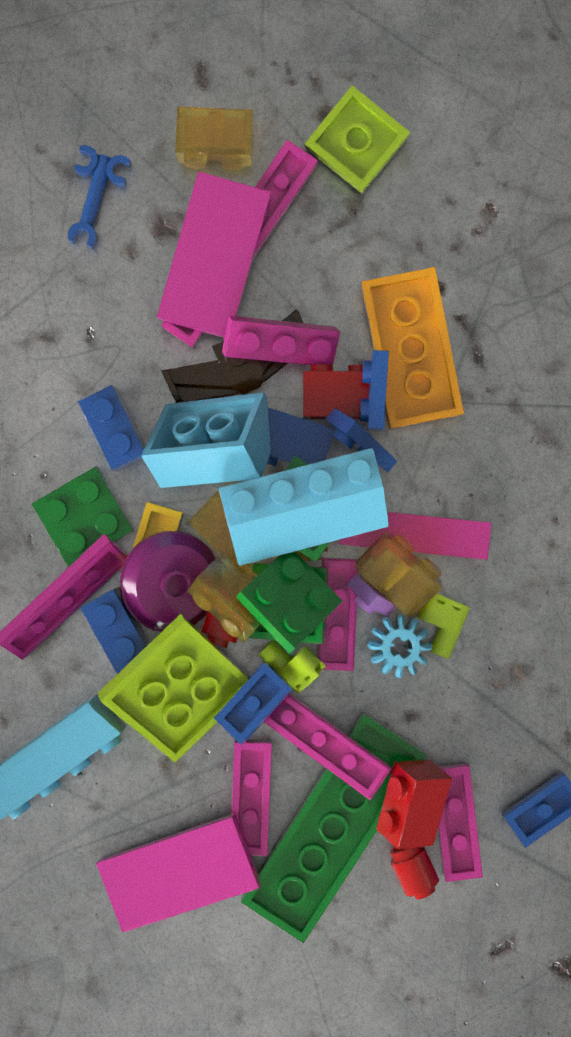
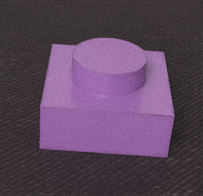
M357 573L347 584L357 595L354 601L369 614L377 611L389 617L398 607L377 584Z

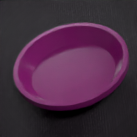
M180 531L155 533L139 542L127 556L120 576V592L128 612L140 624L158 632H162L180 614L193 625L197 624L207 615L212 598L216 599L220 588L219 566L212 551L200 539Z

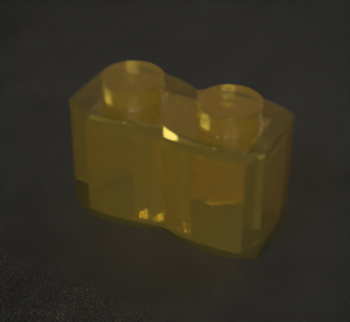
M386 531L356 561V568L366 581L384 594L401 612L412 618L443 588L439 578L442 573L428 558L421 561L412 553L415 550L414 546L403 535L398 533L394 536Z

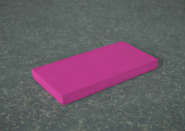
M198 171L158 310L157 318L159 320L222 338L225 337L228 315L237 316L270 202V191Z
M235 814L102 858L96 863L122 933L259 889L261 885Z

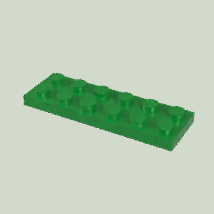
M362 712L348 736L391 767H393L394 762L424 760L426 757L424 751L364 712ZM326 768L257 873L261 882L259 889L244 893L241 903L304 943L377 832L378 819L392 770L373 798L369 800Z

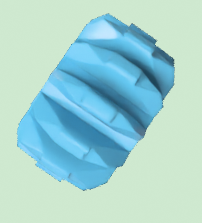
M397 614L396 626L392 625L388 617L382 618V622L387 630L383 632L379 628L373 627L371 632L379 637L380 641L372 640L367 643L369 649L381 650L371 656L372 663L375 664L385 660L380 669L385 675L395 665L394 673L396 678H402L404 666H407L408 671L412 675L417 674V669L413 662L417 660L422 665H426L428 660L419 653L420 651L432 650L430 643L419 642L429 635L428 630L423 628L414 632L419 623L414 617L404 627L405 618L403 614ZM397 637L402 641L408 640L409 646L404 645L407 651L401 655L396 650L390 651V646H395L392 641Z

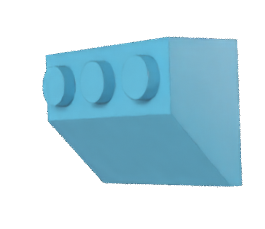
M265 392L165 404L141 455L160 488L248 481L262 477L271 454L268 402Z

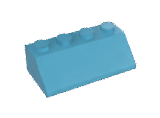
M373 448L218 488L239 566L389 527L384 488Z
M97 694L0 763V821L7 815L14 820L31 807L28 800L38 793H40L42 798L46 797L61 785L58 779L68 771L75 776L92 763L88 757L100 749L105 754L122 741L118 735L126 728L112 710L100 701Z

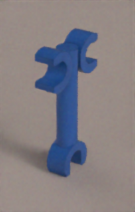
M81 145L79 148L80 153L91 157V162L88 166L75 164L74 170L80 176H92L80 222L70 227L68 240L70 243L75 244L78 234L87 232L89 233L87 246L90 249H94L98 242V236L93 227L107 178L109 177L111 183L115 186L125 187L127 184L126 179L116 176L115 170L119 166L131 168L132 163L126 156L117 155L110 158L102 154L97 155L91 146Z

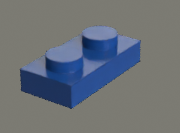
M373 350L371 359L363 361L362 383H369L368 399L361 398L360 421L366 422V431L381 432L384 429L389 351Z
M334 408L325 419L336 429L333 436L348 449L354 446L357 452L373 448L377 465L386 472H389L396 464L397 460L359 423L337 408Z
M264 662L214 719L240 745L244 744L294 688L273 667Z
M563 772L557 774L502 813V816L525 848L571 816V782Z

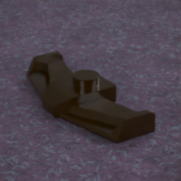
M297 309L282 320L303 323ZM222 341L212 346L218 360L161 370L175 402L180 403L236 394L246 395L261 388L266 380L288 363L225 357L222 352L224 343Z

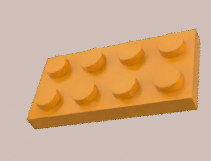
M435 267L361 281L373 349L389 351L385 402L389 430L463 415L464 410Z

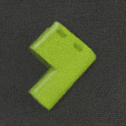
M431 591L424 598L417 618L438 626L430 652L450 659L470 607Z
M271 640L258 653V656L273 667L294 688L293 690L297 694L312 683L326 667L305 645L291 657L275 640Z

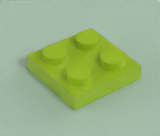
M352 85L305 142V148L363 194L407 140L410 132Z

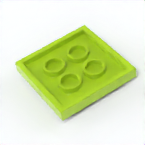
M180 614L105 685L97 695L105 706L173 762H176L217 723L214 717L250 677Z

